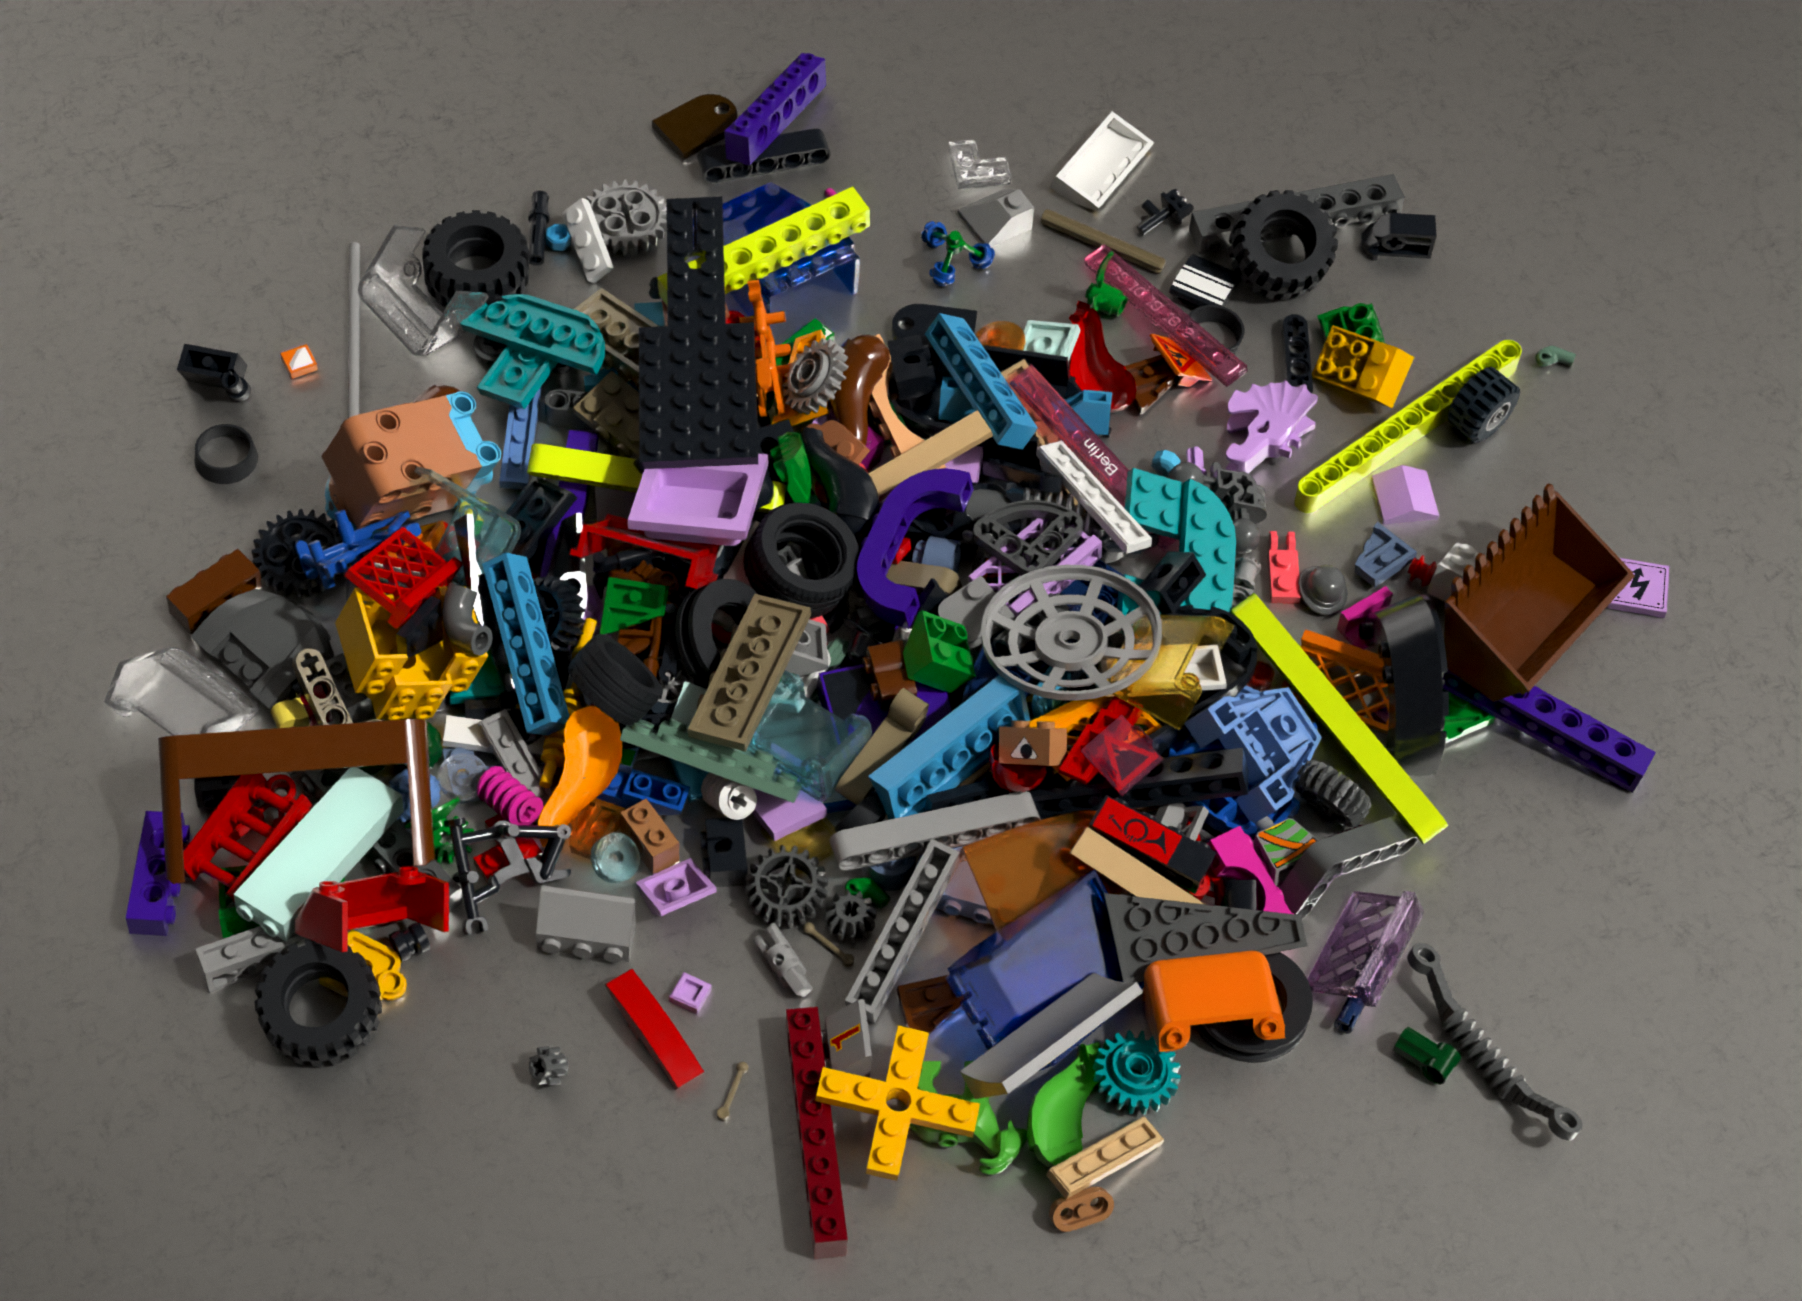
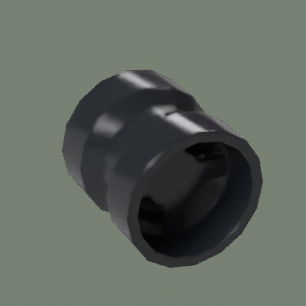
M418 922L409 925L408 929L403 932L395 931L388 935L392 949L399 954L401 963L411 959V956L415 953L423 954L431 950L427 935Z

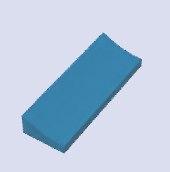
M998 675L871 773L868 777L883 804L888 820L923 813L927 795L957 787L989 762L991 747L999 742V727L1011 726L1012 720L1030 721L1025 692Z

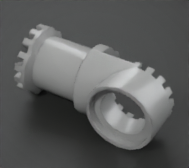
M1246 556L1237 558L1235 562L1236 572L1234 575L1233 598L1238 597L1244 600L1254 593L1255 576L1261 570V564L1257 563V560L1254 561L1255 558L1250 559V556L1247 558Z

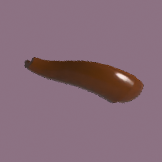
M869 334L857 336L852 340L848 338L841 346L845 349L844 354L848 356L844 363L849 367L843 372L846 379L841 381V390L836 391L834 400L829 399L837 422L844 425L865 446L868 437L867 409L869 399L875 385L883 377L881 374L887 368L890 360V352L885 344L878 337Z

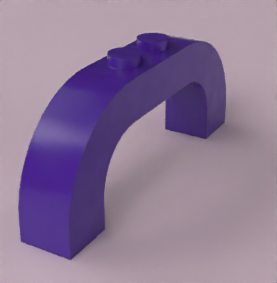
M941 468L917 473L897 485L887 496L879 514L876 513L874 515L868 537L865 536L861 543V552L857 562V574L867 605L882 620L896 626L910 628L920 607L916 588L890 581L886 577L888 570L911 522L919 514L934 508H946L964 512L974 491L970 472Z

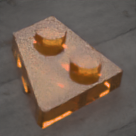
M595 798L570 823L572 827L569 838L571 853L598 862L621 826L620 812L626 809Z

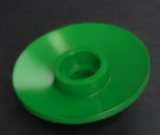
M459 797L432 810L433 831L444 826L445 818L458 805ZM411 822L404 825V827L411 829Z

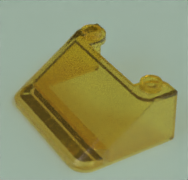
M1160 615L1162 643L1156 660L1140 679L1112 695L1181 730L1202 693L1199 678L1193 673L1184 672L1197 646L1218 645L1220 653L1235 626L1223 618L1217 616ZM1147 616L1132 625L1135 636L1134 650H1151L1153 633ZM1125 640L1120 649H1125ZM1114 659L1110 668H1112L1119 661V659ZM1129 660L1118 673L1107 679V681L1113 684L1136 671L1146 660Z

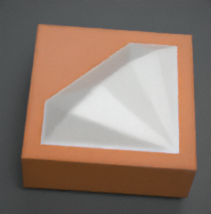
M307 344L280 353L281 360L291 379L318 370L317 363Z

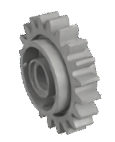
M821 338L819 343L814 340L811 348L805 345L804 352L796 354V360L789 364L790 370L784 375L788 378V381L782 385L786 389L783 393V397L787 399L785 403L798 413L809 415L811 411L817 413L819 405L826 408L827 401L835 399L834 394L837 390H841V381L846 379L843 372L849 366L844 363L848 359V356L844 354L845 349L831 339L827 341L824 338Z

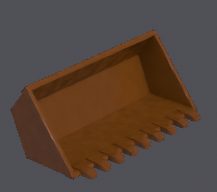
M1548 483L1544 487L1543 498L1540 495H1536L1533 498L1532 510L1528 506L1522 509L1521 523L1518 518L1514 517L1510 522L1509 532L1505 529L1500 531L1498 545L1496 542L1491 541L1487 545L1486 556L1483 553H1479L1476 556L1475 570L1472 565L1468 564L1463 571V581L1462 578L1457 576L1453 579L1451 596L1445 601L1444 643L1447 668L1493 702L1517 693L1524 694L1529 692L1635 577L1625 563L1567 501L1554 490L1552 484Z

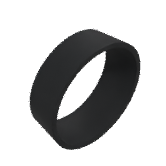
M1205 305L1191 311L1185 320L1184 332L1189 333L1188 329L1191 330L1195 325L1202 322H1218L1233 331L1237 343L1227 349L1211 350L1199 346L1190 336L1184 334L1185 337H1188V339H1185V343L1195 357L1208 362H1221L1231 358L1237 352L1245 333L1244 324L1240 317L1232 310L1219 305Z
M219 424L212 426L198 437L195 444L194 463L196 470L204 479L216 484H232L245 479L254 471L258 462V453L250 434L236 425ZM218 437H238L250 444V451L246 458L231 467L220 468L211 466L204 462L199 455L201 448L206 443Z

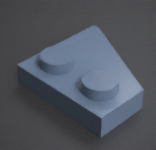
M1377 522L1373 527L1370 539H1367L1363 547V553L1359 555L1355 563V573L1375 588L1412 563L1417 556V551Z

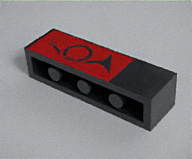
M1107 794L1088 827L1158 874L1196 894L1216 855V852L1211 850V847L1206 843L1194 841L1184 836L1183 832L1173 826L1167 827L1158 822L1151 814L1139 812L1129 807L1128 803L1118 797L1112 798Z

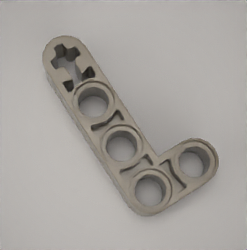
M900 561L898 565L891 564L886 576L896 584L916 588L918 597L931 578L935 579L940 587L949 595L963 588L957 573L941 566ZM857 577L850 590L856 594L863 595L859 578Z
M312 648L303 649L298 652L292 660V668L318 725H329L326 721V714L329 710H334L339 714V724L353 723L320 652ZM304 655L307 659L312 658L314 660V664L311 665L313 674L318 672L321 674V676L309 682L306 677L312 675L310 668H303L301 666V662L305 660ZM317 682L323 683L327 687L328 692L324 699L316 697L313 693V686ZM373 719L366 722H376L381 720Z
M902 688L892 701L887 717L843 774L835 787V791L855 805H858L867 796L872 794L875 788L868 776L909 745L926 719L929 704L905 688Z

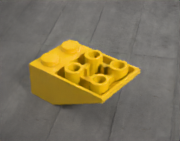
M1332 325L1313 369L1312 377L1372 402L1393 408L1414 357L1397 347Z

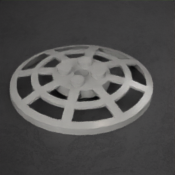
M1058 565L1028 572L1003 586L993 596L985 609L981 623V641L983 651L990 665L1010 684L1025 692L1044 698L1079 701L1113 694L1140 679L1151 668L1158 656L1162 643V622L1153 600L1131 580L1099 567ZM1060 580L1090 581L1086 596L1059 595L1049 597L1043 584ZM1102 585L1112 587L1124 593L1135 601L1139 607L1124 615L1113 605L1098 599ZM1029 588L1032 589L1038 602L1024 609L1014 621L999 614L1000 608L1022 591ZM1082 605L1080 611L1058 613L1055 609V606ZM1094 608L1108 614L1115 621L1104 626L1102 622L1092 616ZM1038 612H1044L1046 619L1040 623L1037 630L1024 625L1025 622ZM1147 616L1153 633L1151 650H1134L1135 636L1131 625ZM993 623L1009 630L1008 646L1011 656H994L990 643ZM1122 630L1125 636V649L1107 647L1108 636ZM1021 635L1035 640L1036 651L1020 654L1017 645L1018 636ZM1069 639L1078 640L1076 643H1067L1066 641ZM1103 657L1119 659L1112 668L1102 674L1094 666ZM1042 660L1047 665L1053 667L1049 676L1035 671L1028 663ZM1129 660H1146L1136 671L1113 684L1107 681V679L1120 672ZM1018 665L1027 675L1044 684L1040 687L1014 676L1004 667ZM1082 670L1088 677L1081 680H1061L1065 671ZM1094 684L1098 687L1081 691L1054 690L1057 686L1083 687Z

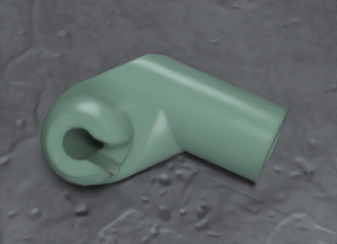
M1551 345L1539 350L1536 353L1535 359L1540 366L1546 367L1559 362L1572 367L1576 354Z

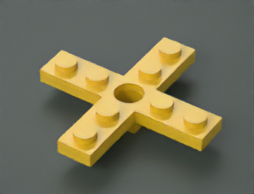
M898 1025L886 1081L825 1067L822 1068L815 1101L877 1115L865 1174L895 1181L898 1180L910 1123L973 1138L980 1103L917 1089L929 1032ZM891 1099H898L906 1104L907 1109L904 1111H894L888 1107L886 1102Z

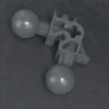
M1180 462L1174 466L1169 473L1170 479L1183 483L1188 479L1197 481L1207 486L1222 502L1224 501L1227 504L1226 509L1235 526L1236 553L1248 554L1259 545L1261 536L1256 523L1262 522L1267 517L1265 509L1266 500L1264 498L1266 494L1265 489L1256 484L1253 476L1246 472L1222 469L1219 462L1212 463L1210 476L1203 475L1201 469L1191 462Z

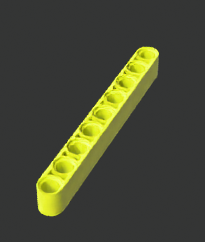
M535 443L531 446L527 474L532 476L637 493L642 474L638 472L633 464L636 460L633 458ZM772 481L774 484L772 502L762 506L756 512L768 514L774 508L784 505L787 485Z

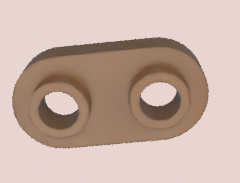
M1090 1187L1068 1199H1065L1063 1196L1055 1200L1050 1207L1049 1218L1059 1230L1070 1232L1107 1219L1113 1211L1114 1201L1112 1196L1102 1187ZM1095 1198H1098V1202L1095 1205L1090 1206L1091 1201ZM1068 1208V1212L1060 1216L1061 1211Z

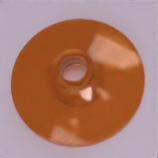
M1009 321L990 323L975 334L982 345L1024 350L1026 344L1023 330L1017 324Z

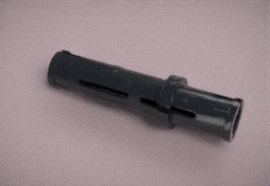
M541 190L532 193V207L528 213V221L530 222L528 242L529 264L535 266L544 263L546 226L550 220L548 212L549 195Z

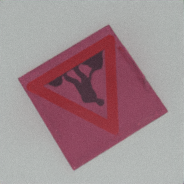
M1120 715L1081 750V753L1122 796L1163 760L1152 747L1153 740L1139 725L1132 726L1123 715Z

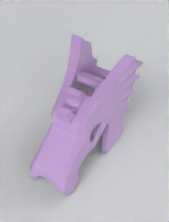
M1287 380L1275 384L1271 382L1263 387L1252 384L1248 392L1235 390L1228 402V412L1232 415L1227 422V432L1232 433L1248 429L1249 436L1242 445L1233 443L1227 449L1226 458L1230 463L1227 465L1226 470L1249 473L1267 457L1278 458L1283 456L1290 458L1292 456V448L1290 447L1295 446L1299 449L1302 440L1300 437L1315 429V421L1308 418L1305 414L1317 403L1318 395L1310 393L1306 384L1293 387Z

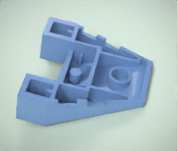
M1289 687L1262 691L1259 694L1251 695V693H1246L1238 697H1223L1184 723L1200 748L1219 738L1226 750L1244 749L1249 770L1248 783L1251 787L1248 789V795L1238 796L1235 800L1248 820L1253 823L1272 814L1292 799L1295 793L1293 789L1300 778V774L1298 775L1297 772L1307 761L1311 760L1322 738Z

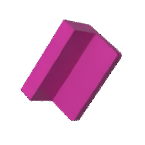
M1385 586L1342 611L1337 630L1351 645L1362 649L1368 648L1369 646H1366L1365 640L1360 639L1359 624L1364 622L1369 613L1389 606L1393 593Z

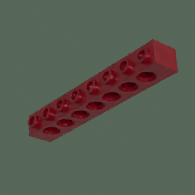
M818 1007L786 1009L785 1029L814 1259L845 1257L847 1254L848 1237L831 1105L815 1101L822 1068L825 1067Z

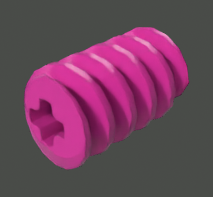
M501 766L490 767L479 779L476 790L478 797L509 823L530 825L541 814L543 801L536 797L532 791L528 790L525 785L520 784L509 772H505Z

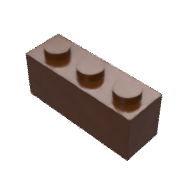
M236 549L232 553L222 556L218 562L206 570L198 572L194 578L182 586L175 587L166 596L169 613L192 635L202 622L224 602L239 594L262 588L260 570L239 549Z

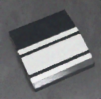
M1192 254L1175 278L1169 293L1198 306L1219 305L1224 307L1228 302L1231 292L1239 284L1241 274Z

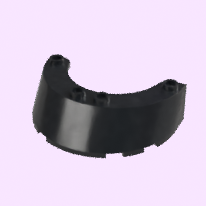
M1415 595L1369 613L1364 622L1359 624V636L1361 640H1365L1366 646H1374L1375 643L1378 645L1379 658H1383L1385 665L1382 669L1384 684L1388 685L1389 697L1387 751L1408 776L1436 775L1444 753L1447 737L1446 731L1443 730L1445 716H1448L1449 692L1443 691L1445 680L1442 679L1444 673L1448 672L1447 658L1440 620L1436 609H1431V599L1426 595Z

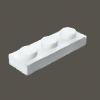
M581 198L563 211L562 214L587 281L596 283L611 272L614 267L589 200Z

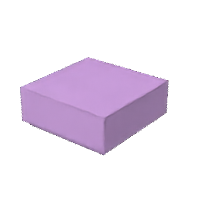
M683 972L669 996V1002L698 1014L711 992L712 985Z

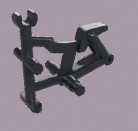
M465 818L444 821V826L450 828L458 872L453 874L452 879L457 884H461L467 919L462 923V930L465 935L472 934L471 924L473 921L478 922L480 931H488V922L483 916H479L477 904L497 894L500 891V885L508 879L520 874L529 873L534 883H544L567 878L571 875V869H554L565 840L571 835V828L566 824L530 826L498 821L487 829L463 833L462 824H466ZM515 838L548 839L540 862L535 857L524 859ZM495 840L499 842L509 865L494 872L489 876L487 885L474 891L473 883L478 881L479 875L476 871L470 870L466 845Z

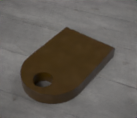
M705 94L652 120V128L682 160H685L702 149L725 138V130L738 118V113L733 102L726 97L716 94ZM723 109L728 112L725 114H718L715 111Z

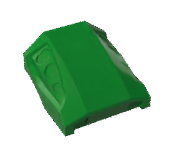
M1358 303L1352 307L1343 306L1317 315L1325 341L1332 325L1385 343L1372 303L1368 305Z
M786 432L777 437L779 446L770 450L775 461L773 466L781 481L787 484V491L795 503H809L812 483L805 446L799 433Z

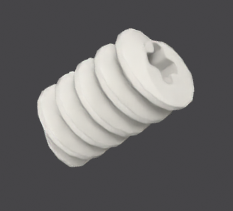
M708 773L702 782L701 793L705 802L728 818L734 820L744 819L754 811L757 796L753 788L712 773Z

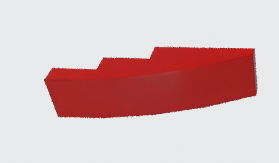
M1114 696L1107 709H1101L1092 725H1086L1060 766L1059 773L1087 784L1109 760L1103 737L1107 736L1123 742L1143 713L1144 703L1127 696ZM1110 744L1112 752L1114 754V751L1118 749V746Z
M633 969L605 984L606 989L637 1039L640 1038L654 1062L661 1065L675 1090L704 1072L669 1016Z

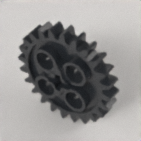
M299 509L297 516H293L290 510L287 511V518L285 519L280 515H276V524L267 521L268 531L259 529L258 532L261 539L253 540L255 549L251 550L254 559L252 562L260 570L261 579L263 578L265 586L272 585L275 593L284 588L285 596L287 597L291 594L292 590L296 591L297 597H301L303 590H307L308 594L312 596L313 588L315 587L323 592L324 586L319 573L315 579L311 580L305 576L304 572H300L303 568L295 550V543L298 540H302L308 545L313 541L319 540L321 546H325L322 548L323 550L342 543L335 520L332 519L327 522L325 513L316 518L314 510H311L308 516H305L303 509ZM295 534H300V535L297 536V537H293V538L291 537V536H293V535H295ZM278 557H284L280 560H275Z

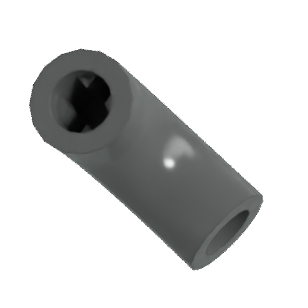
M449 583L442 607L444 630L450 641L457 647L474 655H483L489 650L493 637L490 628L475 623L472 618L473 606L478 592Z

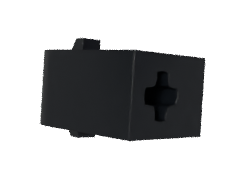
M1386 214L1377 222L1368 225L1361 234L1362 247L1372 261H1377L1378 256L1431 259L1437 237L1435 215Z

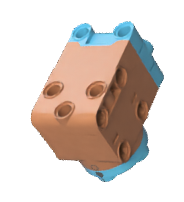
M457 392L415 403H405L362 413L346 419L321 456L330 473L325 486V510L327 515L336 521L334 513L345 510L353 529L357 530L406 510L410 514L407 520H415L429 514L456 508L462 501L469 503L481 485L492 481L493 468L500 460L502 454L497 444L482 440L470 417L476 409L475 399L469 393ZM390 525L373 531L372 538L374 539V534L387 531Z

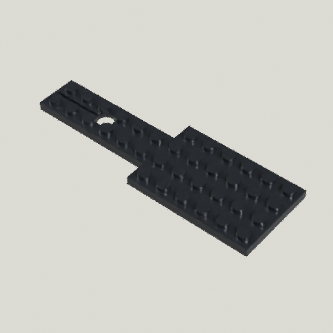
M722 196L666 199L668 326L639 327L640 470L759 464L754 322L726 324ZM693 220H694V250H693ZM691 256H701L706 260L701 264V268L698 269L689 268V265L685 262Z

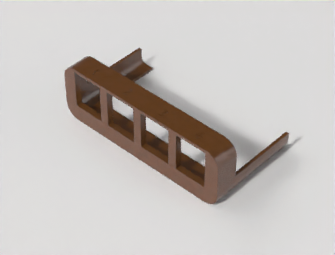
M390 720L174 735L158 738L166 880L173 884L185 883L179 779L407 764L414 866L427 865L430 861H435L429 772V740L426 720Z

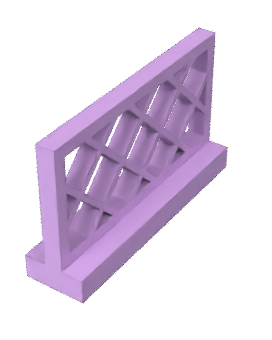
M1037 518L1017 536L1024 541L1027 538H1037L1044 531L1043 525L1048 519ZM1065 524L1064 527L1066 529L1068 527L1075 528V524H1072L1070 526ZM1082 532L1079 538L1082 543L1076 548H1069L1061 556V561L1057 565L1052 566H1092L1102 558V541L1094 534L1089 537L1085 532ZM1006 544L1001 550L1004 553L1010 554L1014 553L1017 548L1013 544ZM1045 548V549H1047V550H1055L1056 548ZM992 556L968 577L969 581L972 582L986 573H998V583L988 584L994 591H999L1008 584L1002 583V573L1017 572L1008 566H1002V562ZM1075 580L1052 581L1044 583L1043 586L1048 595L1050 593L1060 594ZM1029 588L1023 594L1022 592L1019 593V597L1011 604L1007 602L1006 606L1011 610L1016 619L1024 609L1038 601L1032 589Z

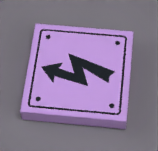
M1620 558L1633 572L1635 577L1613 599L1607 608L1665 618L1667 613L1670 566Z

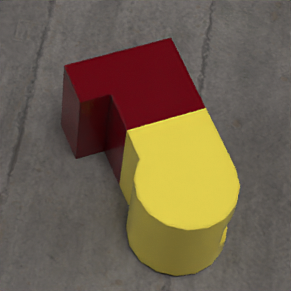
M321 684L313 687V693L316 697L320 699L326 697ZM302 695L300 698H293V700L281 701L275 704L270 712L277 728L318 726L305 695ZM331 710L326 714L327 723L333 721Z

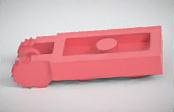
M1270 531L1267 555L1270 603L1299 604L1301 595L1298 585L1299 565L1298 551L1295 550V532H1288L1286 535L1287 550H1277V531Z

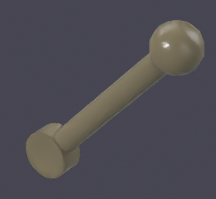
M807 922L804 924V933L812 934L842 959V964L845 967L854 965L855 958L852 954L842 952L816 931L813 923Z
M741 1061L736 1066L737 1074L723 1107L717 1110V1118L720 1121L729 1119V1107L743 1074L749 1069L746 1062Z

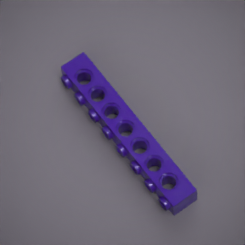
M1449 669L1443 675L1442 679L1445 680L1443 689L1632 793L1643 778L1656 753L1643 744L1634 741L1590 715L1541 690L1537 686H1534L1527 693H1517L1493 702Z

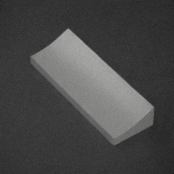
M1092 973L962 1069L960 1074L975 1099L1008 1094L1143 992L1137 982H1119Z

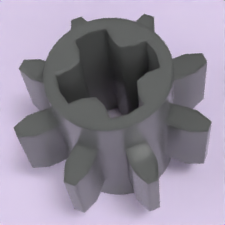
M538 1047V1055L529 1058L530 1074L533 1078L537 1079L538 1085L548 1084L550 1086L560 1084L559 1076L567 1075L568 1073L567 1057L560 1053V1047Z

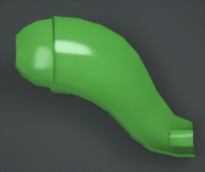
M1099 1042L1090 1045H1078L1076 1059L1065 1070L1045 1082L1033 1096L1027 1117L1026 1133L1029 1151L1034 1152L1036 1158L1046 1167L1052 1168L1081 1152L1083 1149L1081 1138H1083L1081 1126L1082 1112L1087 1097L1097 1084V1082L1093 1081L1096 1071L1092 1067L1095 1059H1097L1098 1049L1101 1048Z

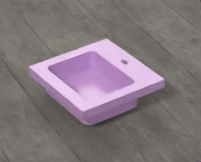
M758 454L759 464L644 469L628 517V529L642 530L647 537L653 539L725 546L739 544L742 540H746L768 467V454Z

